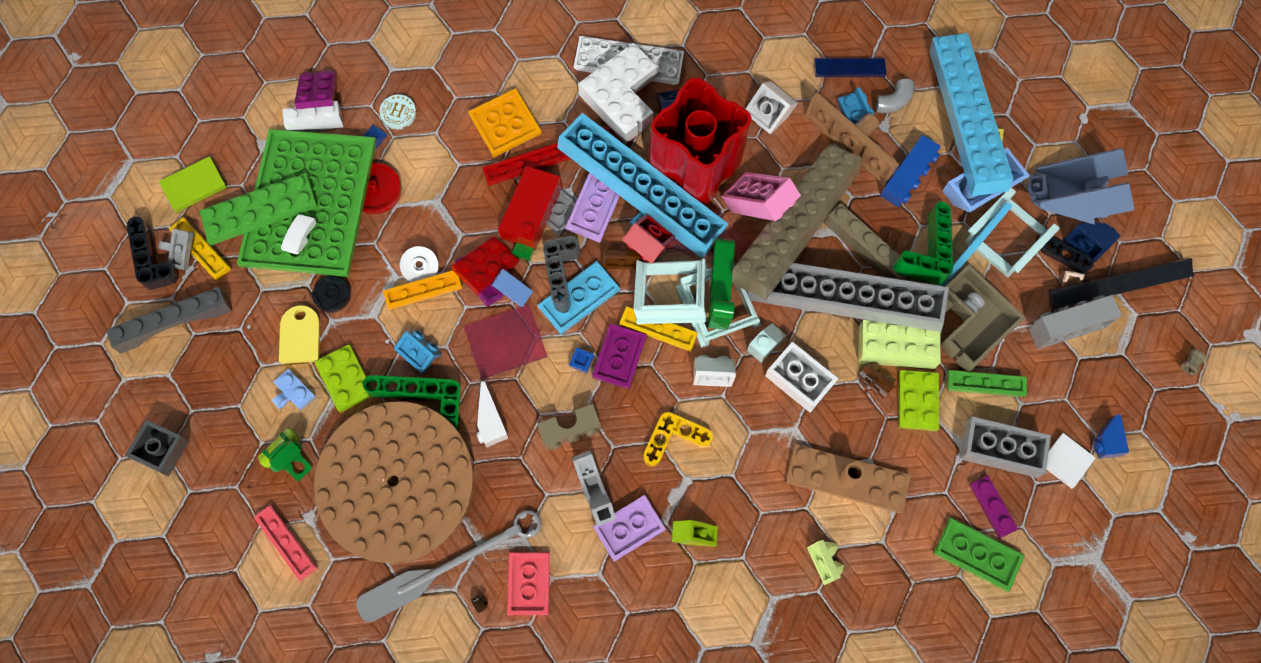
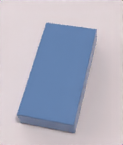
M501 269L491 284L520 307L524 306L533 292L504 269Z

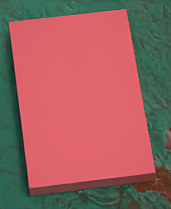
M509 552L507 615H549L550 552Z

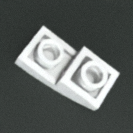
M298 214L285 235L281 249L299 254L308 243L306 236L316 225L315 218Z

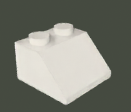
M772 81L761 85L746 107V110L751 114L753 121L769 134H772L789 117L798 103Z
M701 355L698 358L695 357L693 385L732 387L736 377L734 359H729L727 356L710 358V356Z

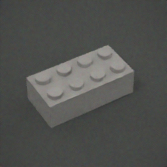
M1100 295L1092 299L1093 301L1091 302L1081 301L1075 304V307L1069 308V306H1065L1056 313L1052 314L1050 311L1040 315L1041 318L1033 322L1034 325L1029 328L1037 349L1039 350L1110 326L1122 316L1113 295L1107 297Z
M971 417L965 422L959 459L1038 478L1046 474L1051 435Z

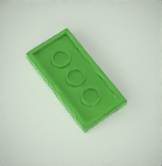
M951 517L948 519L933 553L1006 592H1010L1025 556Z

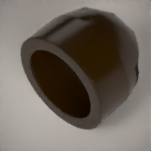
M477 595L470 599L478 613L484 611L488 606V600H486L484 595Z

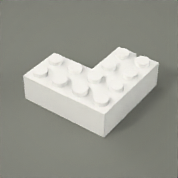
M632 43L578 83L579 95L625 144L638 135V130L642 132L653 121L654 112L636 93L656 79L657 66L635 43Z

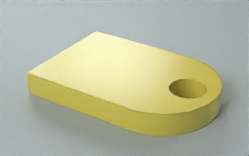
M295 306L287 310L282 316L279 342V362L281 364L314 362L320 359L321 323L313 309L307 306ZM299 312H305L306 314L302 320L296 319V315Z

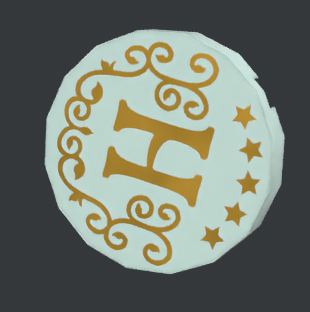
M398 94L385 99L379 111L384 124L391 129L398 130L410 126L415 120L417 113L413 101L405 95Z

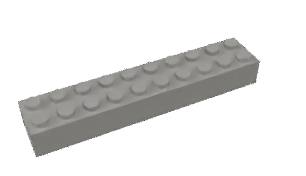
M793 263L766 300L748 292V297L750 301L941 332L944 324L949 287Z

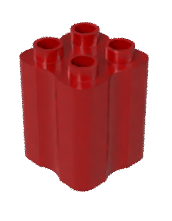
M691 78L678 91L676 100L669 107L662 109L652 121L648 163L706 206L717 194L718 187L722 181L731 177L741 165L752 121L751 114L736 102L722 98L716 89L703 79Z

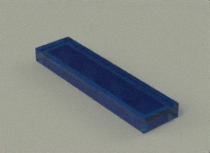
M815 58V77H885V58Z

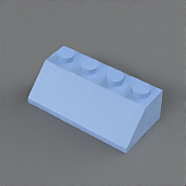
M1007 147L1004 150L1013 175L1010 187L1012 188L1029 178L1030 175ZM965 173L949 181L943 189V193L953 206L969 213L1003 193L971 196Z

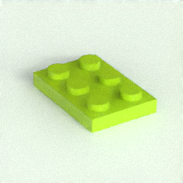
M350 344L314 361L339 413L371 398L363 388L362 383L366 375ZM369 384L368 389L373 390L371 385Z
M905 370L898 372V428L939 430V373Z

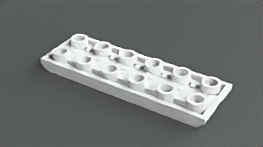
M580 36L574 68L578 71L593 73L632 43ZM636 44L657 66V77L652 82L672 85L679 83L684 51Z

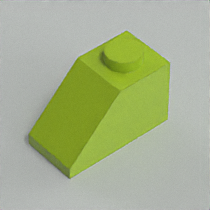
M694 520L673 521L672 542L685 545L717 546L718 526Z

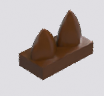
M611 246L607 250H603L602 267L607 269L636 270L637 260L640 261V254L629 247L624 251H619L616 247Z

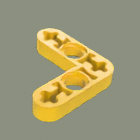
M670 412L661 415L645 449L643 460L648 466L658 465L672 435L699 447H708L712 443L713 434L709 429ZM668 418H671V422L673 423V425L669 424L666 430L667 432H665L663 430L665 425L663 419L667 420ZM683 425H688L692 431L690 434L684 435L681 433L680 428ZM695 429H697V434L701 436L704 433L707 434V438L709 439V441L705 440L704 442H701V437L697 435L695 436V439L691 437L694 435ZM663 435L666 438L665 443L657 444L654 440L655 436ZM655 447L657 448L655 457L658 459H653L651 462L647 454L651 455Z

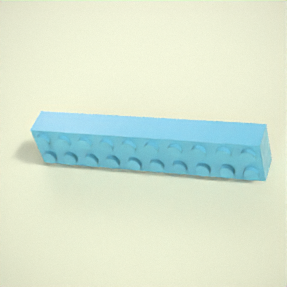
M969 34L934 37L930 47V55L971 196L1008 192L1013 181V175Z
M581 113L559 136L557 147L559 150L644 215L648 213L676 236L675 239L703 259L712 249L715 238H721L729 225L726 221L585 114Z

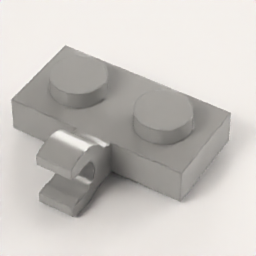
M173 229L171 241H159L158 248L169 251L168 263L172 267L188 270L193 232Z

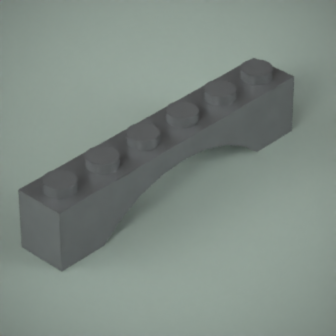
M220 287L109 328L106 332L111 347L121 354L141 346L152 336L171 327L195 320L215 318L231 312L232 309L225 292Z

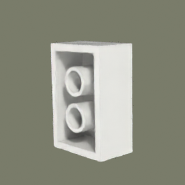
M791 342L765 375V377L810 413L838 380L835 375L794 342Z

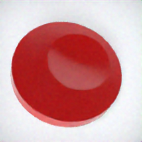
M372 163L362 212L367 214L384 213L398 202L402 192V185L399 176L390 166L383 163Z

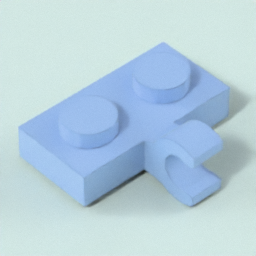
M289 369L274 381V384L283 392L272 400L279 409L283 408L291 400L301 411L316 398Z

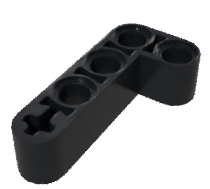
M135 216L130 218L127 222V231L137 281L149 290L176 283L179 278L178 272L167 262L157 264L149 225L141 217Z

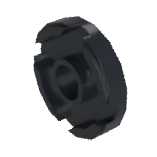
M333 275L323 277L317 281L312 291L313 302L320 310L326 313L341 311L348 305L351 299V290L348 283L343 278Z

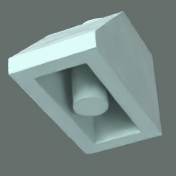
M772 323L757 335L749 344L747 351L762 363L787 335Z

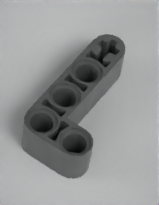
M574 236L551 239L543 245L551 298L555 309L559 312H566L571 307L564 262L577 259L581 254L578 239Z

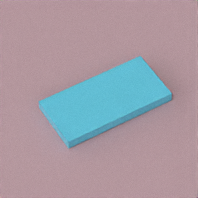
M596 261L568 282L571 307L568 311H557L551 295L539 303L538 308L562 335L618 293L620 287Z

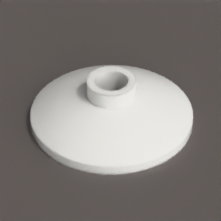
M415 246L405 251L402 255L400 270L408 281H418L436 275L438 260L430 249ZM421 261L423 265L422 267H417L415 263Z

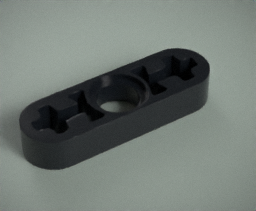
M1051 237L1040 249L1044 255L1077 272L1086 273L1094 265V261L1089 255L1054 237ZM1048 243L1051 244V249H1048ZM1062 251L1069 252L1071 259H1065L1062 256ZM1082 261H1085V267L1082 266Z

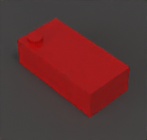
M528 166L525 167L498 228L502 240L515 244L517 242L536 250L547 225V220L551 216L553 206L556 204L560 190L563 188L560 176Z

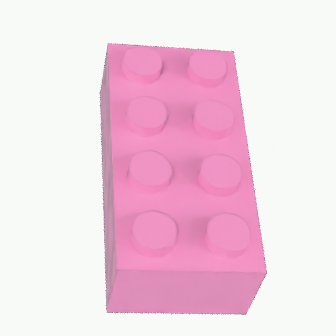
M745 172L721 197L732 213L776 221L783 216V213L789 207L796 203V200L801 195L790 178Z

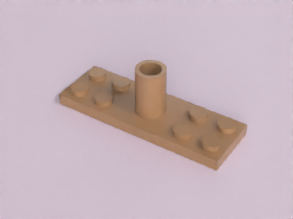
M817 92L811 99L805 117L841 149L862 157L861 166L883 186L888 184L899 164L880 145L874 143L868 137L879 127L878 119L873 114L867 113L857 123L853 124L839 109L832 106L825 97H822Z
M795 444L785 483L902 514L911 475Z

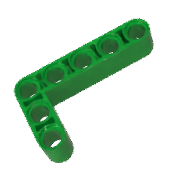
M942 201L934 206L927 217L928 256L912 251H904L893 264V269L897 274L941 285L953 272L951 207Z
M715 238L708 318V328L728 330L733 318L734 301H731L735 240Z
M370 375L363 380V388L370 397L441 401L440 415L446 418L458 431L461 390L456 380ZM371 383L378 384L374 390H369L368 385ZM390 384L398 385L394 391H389L387 388ZM410 385L417 386L414 392H409L407 388ZM430 386L437 387L434 393L427 392V389ZM449 387L457 389L454 394H449L446 391ZM448 406L456 408L453 413H447L445 409Z

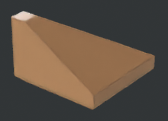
M1065 270L1061 287L1083 282L1085 274Z

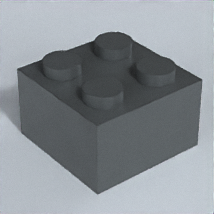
M146 420L125 456L169 477L189 441L172 431Z

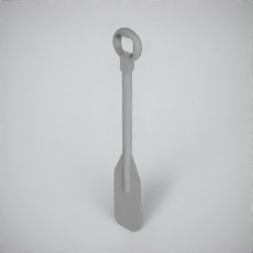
M522 511L515 517L513 527L435 569L407 571L366 592L356 602L361 618L366 622H374L414 601L425 592L440 574L516 535L523 538L534 537L541 529L540 517L533 511ZM527 514L533 515L534 523L538 524L536 530L528 531V534H523L520 525H517L519 518H526Z

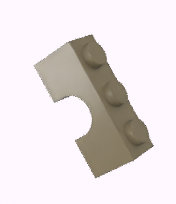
M591 404L574 410L577 421L569 429L559 426L556 417L537 423L545 449L555 450L560 448L563 443H575L580 440V437L585 435L591 437L598 434V431L601 430V424L594 405Z

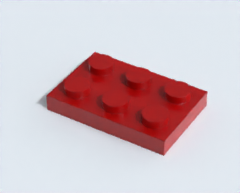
M493 236L453 264L451 269L478 295L491 286L501 269L510 272L518 266L519 260Z

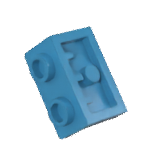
M860 87L856 88L854 93L837 99V104L842 114L853 124L857 123L867 113L874 115L873 109L867 103V96Z
M406 331L394 347V350L420 373H425L434 359L440 357L442 353L438 351V347L434 343L428 342L420 331Z

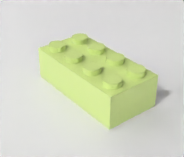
M863 320L859 326L858 363L872 364L877 362L879 365L935 369L941 363L940 332Z

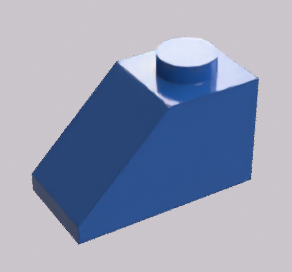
M1121 414L1110 418L1094 439V451L1097 453L1098 459L1122 457L1129 453Z

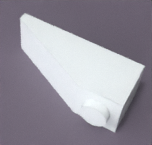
M484 381L481 382L477 421L479 432H476L480 444L484 442L487 448L508 439V436Z

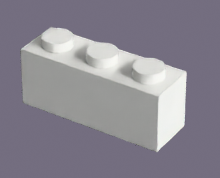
M334 101L333 106L282 109L284 126L287 131L317 132L344 127L342 110L338 101Z

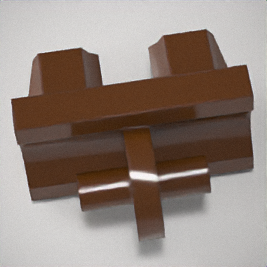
M877 362L868 363L857 376L867 385L864 390L866 393L872 390L884 399L895 387L894 383L896 380L891 375L884 377L879 372L882 369Z

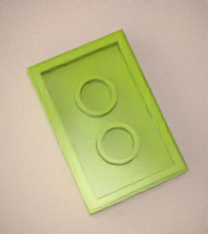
M210 156L159 181L175 213L227 188Z

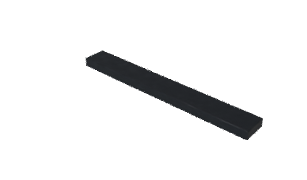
M1187 257L1048 290L1050 307L1052 309L1061 308L1085 300L1091 301L1100 295L1107 297L1193 277L1192 258Z

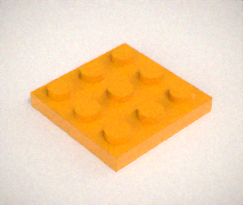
M516 88L468 111L469 117L493 158L542 134L541 129Z

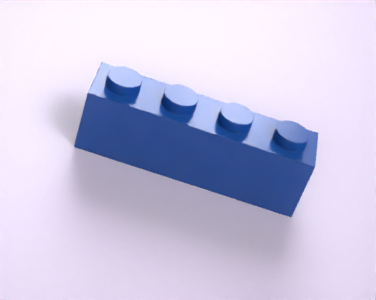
M922 135L885 186L880 196L898 208L902 202L906 204L912 195L909 192L912 189L916 190L921 183V180H919L921 175L925 177L931 168L929 164L931 162L935 163L940 156L938 151L941 146Z

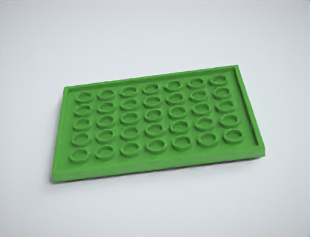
M269 129L255 190L307 173L318 208L299 215L315 218L316 225L306 236L308 243L299 254L281 249L285 235L298 215L245 233L237 265L245 268L349 277L377 143L376 138Z

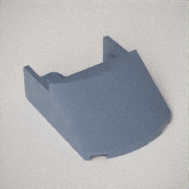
M1123 148L1038 166L1036 173L1031 174L1028 180L1029 197L1038 208L1094 225V218H1105L1109 215L1134 210L1129 182L1107 186L1109 179L1128 175Z

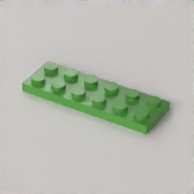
M303 173L199 210L207 242L210 245H214L318 208L309 176L307 173Z

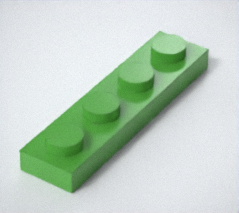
M949 370L947 372V391L1026 397L1027 378Z

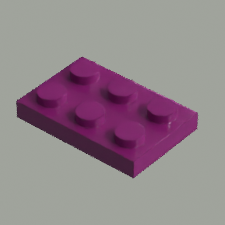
M325 70L319 73L306 72L300 74L294 102L296 109L333 106L337 82L336 71Z
M610 324L592 378L630 389L647 335Z

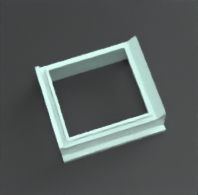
M1012 188L969 229L968 232L971 234L965 241L970 245L1003 205L1007 202L1012 205L1010 210L1039 233L1041 237L1013 266L1008 264L984 242L976 249L981 256L1007 278L1014 271L1018 273L1060 229L1056 224H1053L1047 230L1013 202L1011 198L1016 191Z
M637 260L634 295L636 323L706 322L704 308L706 260L653 262L652 264ZM697 273L696 304L645 306L646 275Z
M712 267L705 270V281L712 278ZM697 273L681 278L680 285L676 286L683 304H696L689 287L697 284ZM735 285L749 316L748 318L731 323L728 330L715 329L709 332L704 322L691 323L694 331L698 332L697 339L701 348L708 346L710 340L750 325H753L754 329L761 326L746 290Z

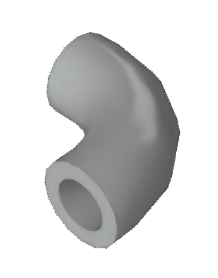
M901 79L897 82L896 90L893 94L878 95L876 113H894L904 108L912 99L914 81L911 79Z

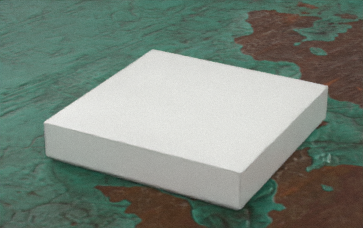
M1062 433L1049 449L1046 469L1072 489L1096 457Z

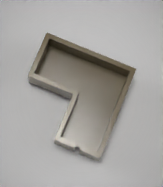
M968 265L945 286L949 287L948 299L954 304L950 309L964 323L940 345V348L951 359L954 356L957 358L955 362L965 372H970L1026 318L975 269ZM970 292L978 294L985 302V305L978 309L977 314L962 302L967 299V295Z

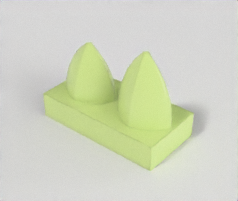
M821 540L810 545L807 549L823 584L826 585L841 578L840 575L843 572L844 565L832 559L838 545Z

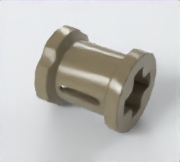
M1191 350L1188 359L1180 367L1190 375H1197L1199 372L1198 368L1207 360V357L1198 350Z

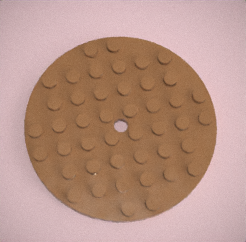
M387 402L359 411L341 424L333 433L318 460L314 479V494L320 518L334 540L358 557L380 563H401L421 558L439 548L443 542L454 534L467 514L473 495L474 477L470 451L456 428L439 413L425 406L410 402ZM392 476L399 478V483L395 487L389 485Z

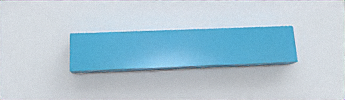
M1007 202L954 263L953 272L943 284L937 286L945 287L1012 208L1010 203Z

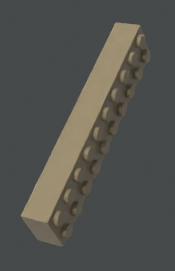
M828 144L796 186L801 195L796 200V203L789 207L780 219L769 221L733 268L732 284L766 300L860 173L862 157Z

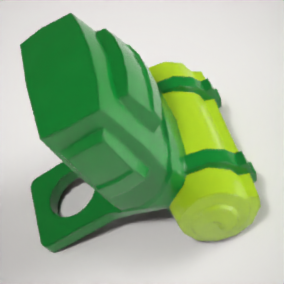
M287 428L283 433L279 434L280 436L269 447L262 451L258 456V460L262 466L270 468L274 472L286 470L297 481H300L312 469V466L301 456L302 445L298 442L297 432ZM291 462L303 463L305 466L304 471L300 474L295 473Z

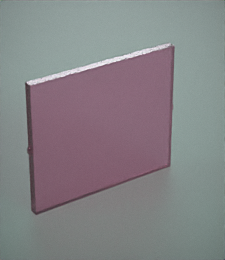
M529 305L464 326L472 350L471 354L474 356L481 379L547 358L539 334L540 330L537 329Z

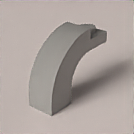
M591 451L572 457L579 482L597 526L615 520L616 516L612 504L602 484Z

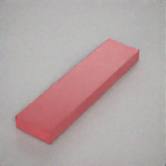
M271 504L254 516V519L299 581L304 580L318 569Z

